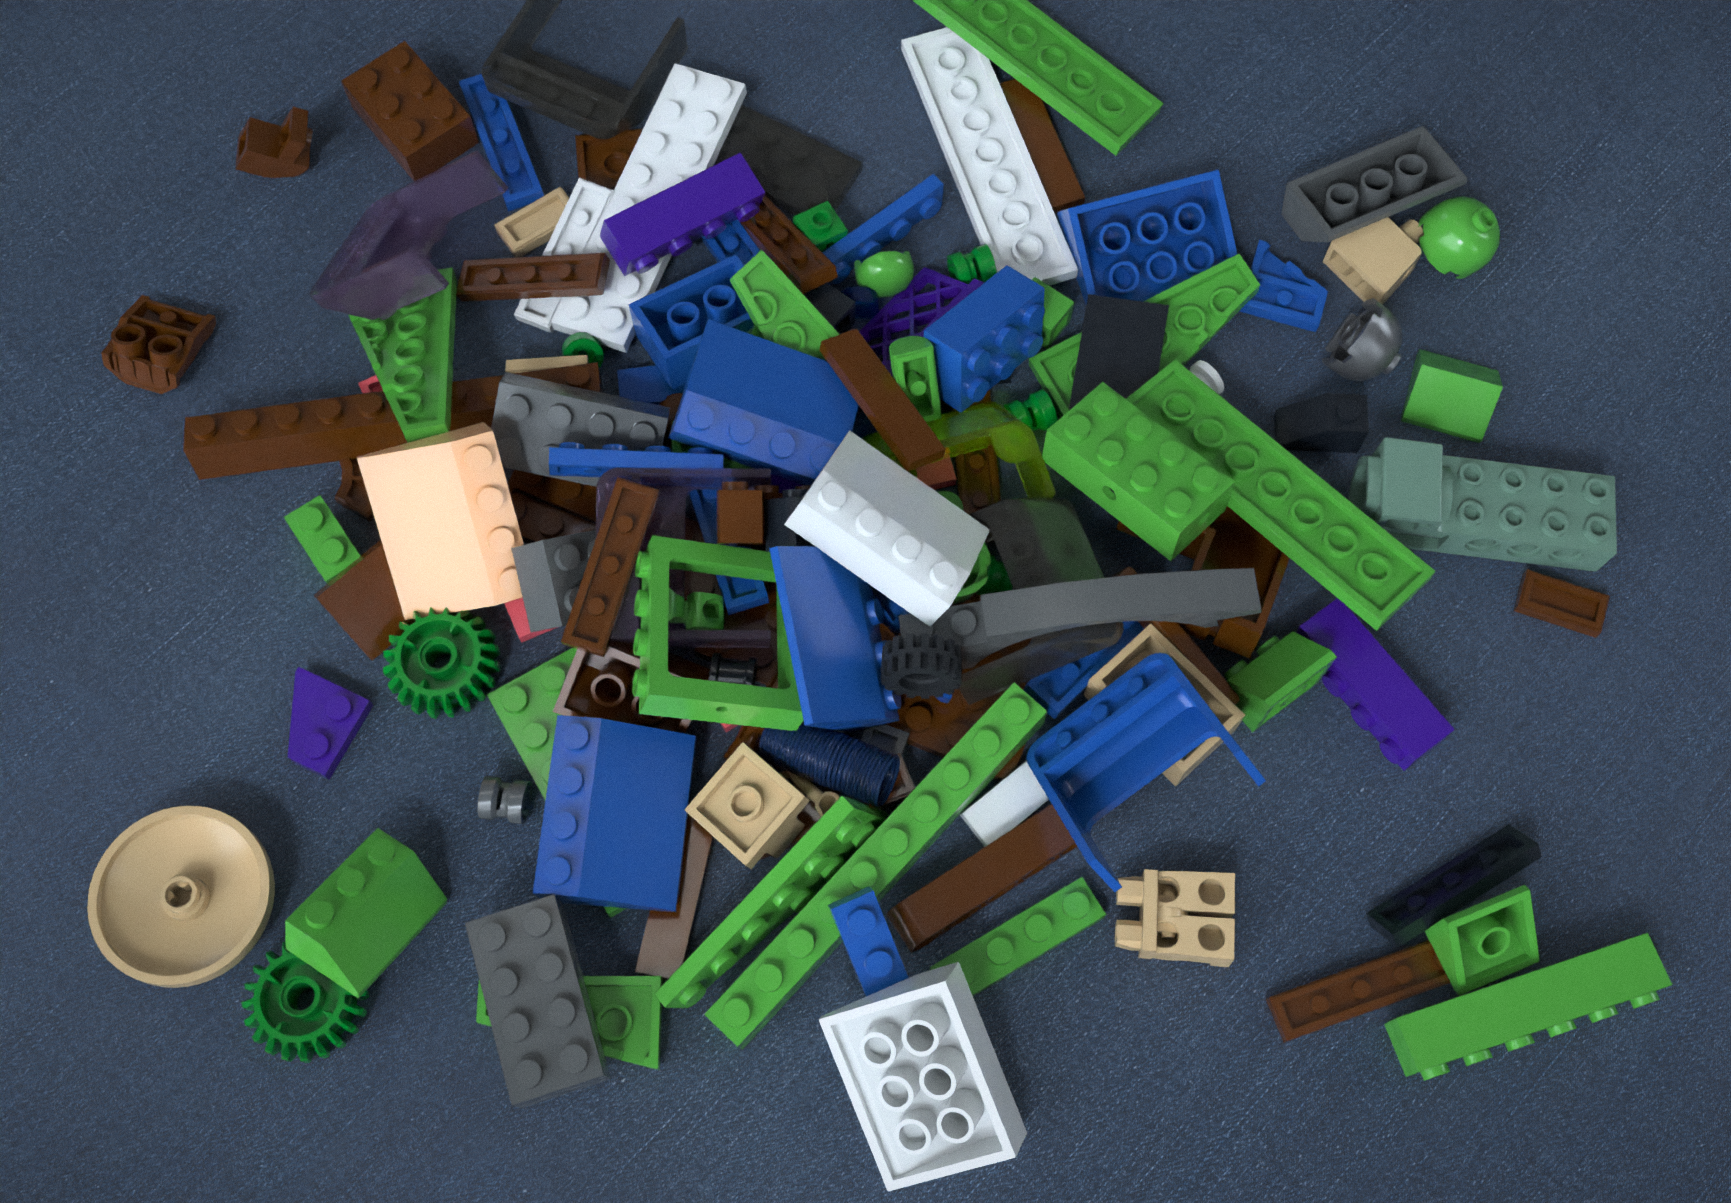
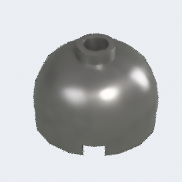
M1374 298L1366 300L1361 304L1366 310L1358 317L1351 313L1342 322L1325 348L1327 352H1332L1330 358H1322V362L1335 373L1348 380L1360 382L1375 378L1381 372L1388 374L1401 359V355L1398 353L1402 345L1401 325L1394 314Z

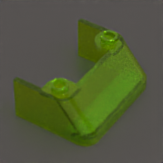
M985 402L970 406L962 413L956 410L941 414V419L926 422L946 449L943 458L937 461L992 445L999 458L1008 463H1015L1034 516L1044 512L1056 493L1033 431L1006 407L997 402ZM879 432L862 438L865 442L904 468ZM916 469L909 471V473L917 478Z

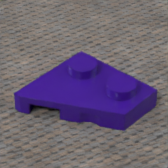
M298 667L295 671L287 757L293 763L330 780L374 705L370 700Z

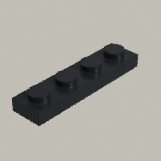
M1508 824L1367 912L1366 915L1370 927L1398 948L1441 919L1448 917L1540 859L1542 856L1539 844Z

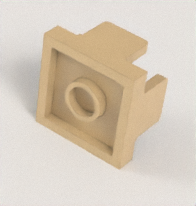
M742 742L684 810L746 867L752 869L765 853L777 859L803 830L805 824L797 818V815L810 800L776 769Z

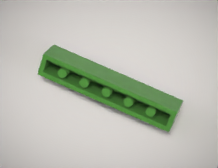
M1645 933L1397 1017L1384 1025L1405 1076L1408 1077L1421 1073L1423 1080L1426 1081L1449 1073L1450 1070L1447 1065L1449 1062L1463 1058L1465 1065L1469 1066L1492 1058L1490 1048L1505 1043L1508 1052L1535 1043L1531 1035L1533 1033L1547 1029L1551 1038L1576 1029L1574 1019L1588 1015L1591 1023L1619 1014L1615 1005L1630 1001L1633 1009L1653 1003L1660 1000L1657 991L1671 986L1672 983L1649 934Z

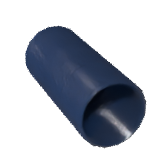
M804 720L796 731L764 728L758 746V755L768 764L797 776L799 775L801 778L811 780L816 784L823 785L876 808L881 807L889 797L900 767V758L897 754L895 755L885 749L870 745L865 741H859L849 735L845 736L844 733L837 730L805 726Z

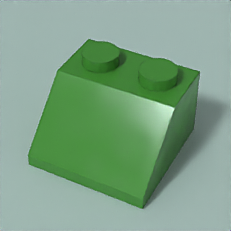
M1292 631L1281 640L1277 636L1270 638L1256 651L1259 657L1249 664L1241 660L1229 669L1224 677L1239 696L1240 701L1235 706L1245 714L1242 721L1253 733L1315 686L1337 656L1330 649Z

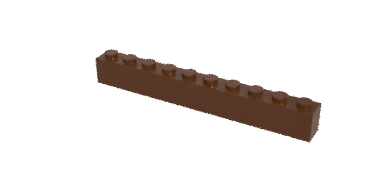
M598 362L514 373L605 393ZM504 375L452 382L450 431L482 422L491 428L499 382ZM384 391L185 417L183 451L199 480L335 462L342 458L351 457V459H357L356 457L402 445L407 443Z

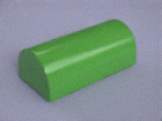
M908 336L897 339L889 346L894 380L926 422L941 419L932 343L920 336Z

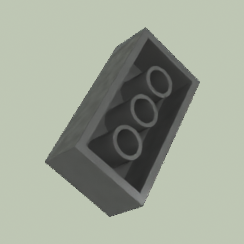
M506 372L499 382L491 429L494 432L503 467L613 490L617 478L549 475V447L559 448V444L565 442L583 444L585 449H602L603 445L620 444L627 446L628 451H645V448L649 446H663L670 407ZM622 478L654 488L656 480Z
M553 894L466 922L465 927L511 1105L524 1108L611 1079L563 902Z

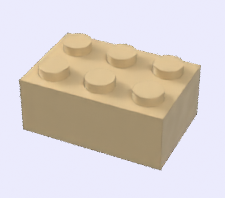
M1151 623L1089 679L1084 692V696L1090 700L1144 658L1155 653H1165L1173 659L1230 734L1237 729L1245 717V714ZM1220 737L1208 738L1162 772V774L1176 787L1222 744L1223 740Z

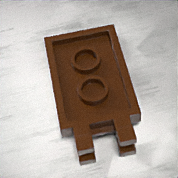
M381 540L313 595L371 661L391 646L389 635L401 636L403 634L399 628V621L406 622L409 626L415 622L414 619H404Z

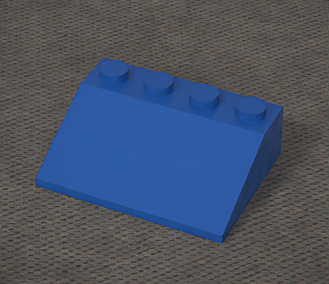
M1219 169L1057 212L1060 228L1078 268L1076 280L1086 305L1088 294L1143 302L1238 254Z
M707 319L668 439L694 448H709L714 451V454H723V458L801 485H812L849 430L853 431L858 403L827 361Z
M776 546L769 548L804 725L855 732L899 721L898 709L901 708V696L893 694L894 690H886L885 685L881 683L882 648L887 641H882L879 624L884 622V615L879 600L874 598L872 586L817 547Z
M557 715L533 894L540 899L555 894L565 904L677 912L688 813L684 809L690 802L697 737L695 735L603 718Z

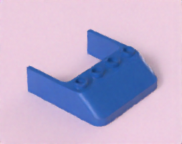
M1155 653L1144 658L1038 738L1031 745L1027 753V763L1085 860L1114 892L1118 891L1122 886L1093 841L1090 834L1092 826L1205 740L1211 737H1220L1258 786L1266 781L1177 664L1165 653Z

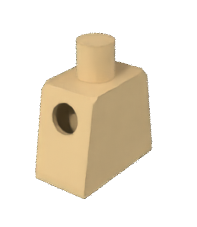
M1389 217L1331 241L1323 263L1363 302L1374 298L1383 305L1415 268L1422 254L1421 248L1416 243L1424 235L1423 228L1421 226L1418 227L1419 223L1412 219L1398 227Z

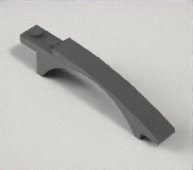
M1254 568L1212 569L1098 578L981 595V601L949 607L930 627L912 614L900 615L899 625L900 634L903 638L906 637V634L914 633L915 636H921V633H929L930 637L941 635L944 636V640H954L955 645L959 644L961 647L962 669L973 668L987 656L1009 645L1059 630L1126 621H1167L1208 628L1219 626L1218 620L1262 613Z

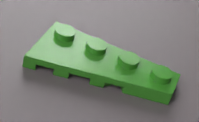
M763 250L759 251L732 276L730 282L760 336L768 341L827 361L819 351L821 341L840 334Z
M583 976L605 1057L660 1071L662 1003L654 993L663 985L662 976ZM479 981L476 1022L491 1027Z

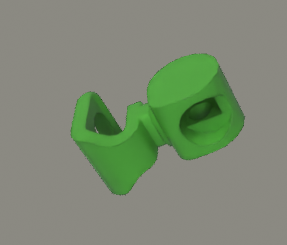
M669 588L668 621L670 623H684L686 632L692 635L715 636L723 634L724 598L722 596L705 592H693L684 601L685 598L683 596L677 595Z

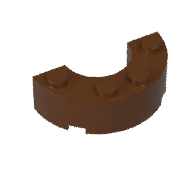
M722 482V490H717V544L730 545V543H737V546H765L764 500L782 498V493H779V485H756L754 490H748V482ZM811 485L795 486V489L808 490Z

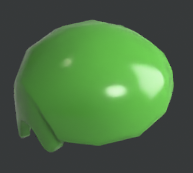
M884 251L868 257L862 263L856 260L854 262L856 281L864 292L878 298L892 297L904 291L914 276V264L910 252Z

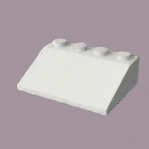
M850 430L784 524L929 627L953 603L970 575L990 529Z
M959 962L914 975L819 1018L820 1025L888 1191L1012 1159L1017 1156L1027 1131Z

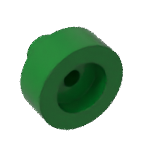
M574 333L562 345V356L588 355L589 363L598 362L599 368L601 367L604 359L601 344L598 339L589 333Z

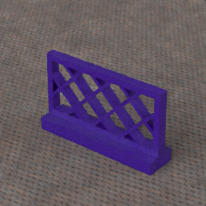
M924 267L913 278L908 287L896 294L859 332L867 343L871 339L883 336V343L870 347L877 356L883 354L882 363L892 375L889 346L897 339L891 340V334L910 329V335L908 336L924 337V330L985 282L974 278L969 284ZM928 283L936 286V290L917 295ZM955 297L947 306H944V300ZM936 302V309L918 314V307ZM910 310V316L891 321L897 313ZM928 324L921 332L918 333V326Z

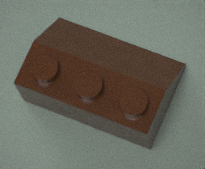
M615 629L613 630L605 657L577 649L553 709V712L563 716L603 718L685 734L692 722L689 719L639 714V697L633 696L632 686L635 671L640 669V656H634L633 653L634 637ZM668 652V671L670 674L676 677L709 680L710 669Z

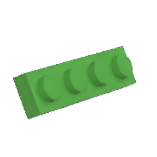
M1083 877L932 965L929 970L959 962L974 997L1104 919L1106 913Z

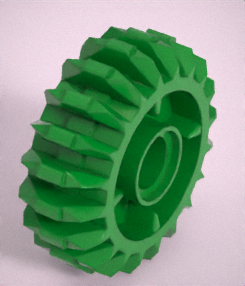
M430 607L429 616L421 617L418 612L414 611L413 619L415 622L409 626L406 622L399 621V628L403 632L401 636L389 635V642L395 648L383 651V657L390 663L383 667V674L391 679L387 685L389 690L393 694L399 693L397 700L403 706L411 704L412 711L417 715H421L427 709L428 715L431 718L437 719L443 708L449 718H454L456 713L455 707L459 705L466 712H470L472 707L469 700L475 697L478 701H485L486 696L481 688H495L496 682L489 674L500 672L501 666L498 661L494 660L500 656L498 645L492 644L496 639L491 629H485L486 624L481 617L478 616L472 619V614L469 610H461L456 614V612L450 613L446 607L442 614H436ZM451 655V659L446 666L433 668V664L438 657Z
M282 942V956L273 951L266 952V959L270 963L267 968L261 965L253 966L254 973L260 976L257 983L250 981L244 984L246 990L254 993L253 998H248L241 1002L242 1008L254 1011L244 1020L245 1026L257 1028L252 1035L253 1041L258 1044L266 1042L265 1052L274 1056L281 1051L282 1060L292 1062L298 1054L300 1061L310 1063L314 1056V1051H316L319 1057L325 1059L330 1056V1042L340 1049L346 1047V1041L341 1035L345 1030L352 1034L359 1032L358 1026L351 1023L354 1015L358 1017H365L367 1015V1010L358 1006L357 1001L369 998V991L366 990L358 999L286 949V942ZM313 988L315 994L313 1003L307 1009L299 1011L297 1001L300 994L307 989Z

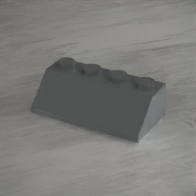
M1421 126L1286 184L1281 215L1301 241L1328 243L1467 183L1468 178L1427 129Z

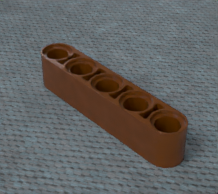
M1051 804L899 902L886 915L910 952H916L1069 853L1077 845Z

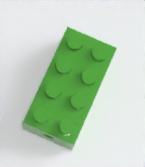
M1104 382L1084 397L1047 429L1041 460L1170 561L1226 510L1235 481Z

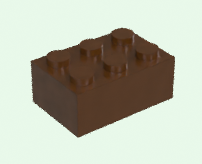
M403 41L341 80L354 111L416 184L479 143L470 115L406 41Z

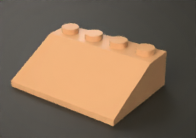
M482 422L356 457L405 620L413 619L414 611L418 612L421 617L429 616L430 607L436 614H442L446 607L450 613L461 610L496 606L522 598L511 548L524 545L494 432L490 427Z

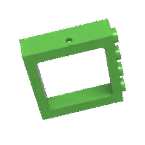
M652 535L645 552H638L635 565V576L642 578V589L637 591L634 605L635 616L641 617V629L636 630L633 645L634 656H640V669L635 671L632 686L633 696L639 697V714L796 731L803 722V715L777 584L778 688L676 677L668 671L669 568L776 583L770 552Z

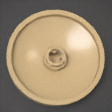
M178 806L152 813L123 831L105 851L94 871L89 887L87 905L88 921L93 938L102 954L113 966L141 982L159 987L179 988L210 981L224 974L244 959L263 934L271 915L275 895V881L271 861L262 843L254 833L226 813L201 806Z

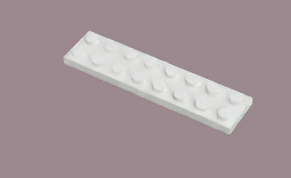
M948 27L902 39L901 50L980 245L987 244L990 248L997 272L1008 265L1032 280L1036 277L1049 286L1077 278V265L990 60Z
M674 64L614 189L615 193L603 216H601L583 253H605L610 259L604 294L562 297L551 320L554 330L570 335L578 332H587L598 339L601 345L627 353L635 335L628 304L655 292L672 255L670 253L658 259V264L645 273L638 274L637 271H634L624 277L600 238L603 221L712 167L747 94L744 83Z

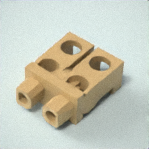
M1144 869L1141 877L1118 878L1122 888L1116 891V905L1139 906V921H1116L1115 947L1138 951V958L1144 959L1156 958L1171 961L1210 963V966L1229 967L1234 961L1235 919L1231 918L1235 913V873L1158 872V870Z

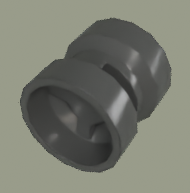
M486 775L482 781L478 796V817L486 820L504 817L510 823L525 824L532 801L531 781L517 779L509 783L504 782L501 777Z

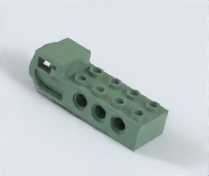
M1388 437L1382 440L1372 456L1367 455L1359 458L1353 472L1348 500L1408 549L1597 572L1617 554L1615 476L1443 455L1442 444Z

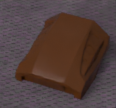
M141 295L121 316L117 327L111 332V340L101 352L103 364L125 384L159 394L166 393L180 385V378L196 358L203 343L211 336L216 325V318L211 314L201 315L150 300L149 296Z

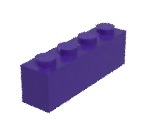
M740 152L605 219L601 228L600 238L624 277L634 271L642 274L655 267L659 262L658 259L670 253L673 257L684 253L693 245V241L703 236L706 239L714 238L726 229L727 224L737 219L739 222L751 219L759 212L760 203L766 192Z
M1338 598L1301 624L1295 632L1330 649L1337 656L1322 676L1324 686L1333 696L1340 697L1351 709V716L1356 724L1363 730H1369L1380 743L1379 747L1383 755L1391 763L1398 764L1403 771L1443 742L1455 730L1351 610Z

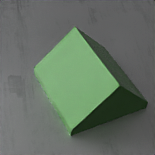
M1419 349L1400 421L1480 443L1503 388L1498 370Z
M1526 885L1443 918L1425 930L1446 975L1459 996L1540 962L1530 889Z

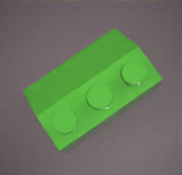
M377 828L285 920L286 949L359 999L447 904V898L415 852Z

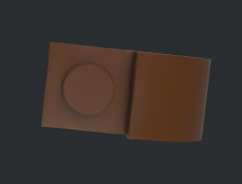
M293 106L281 126L249 117L238 136L235 169L267 178L295 177L307 171L313 134L312 128L307 127L309 111Z

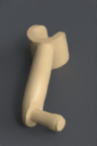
M788 771L779 772L786 779L790 778L793 785L815 803V808L820 817L840 798L835 792L828 791L823 793L811 781L803 777L801 778L799 775L797 776Z

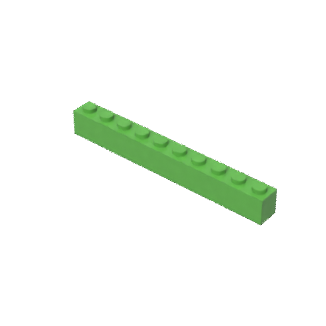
M1014 682L704 1015L738 1048L743 1050L843 942L828 904L869 886L873 889L879 903L1045 722L1047 711Z

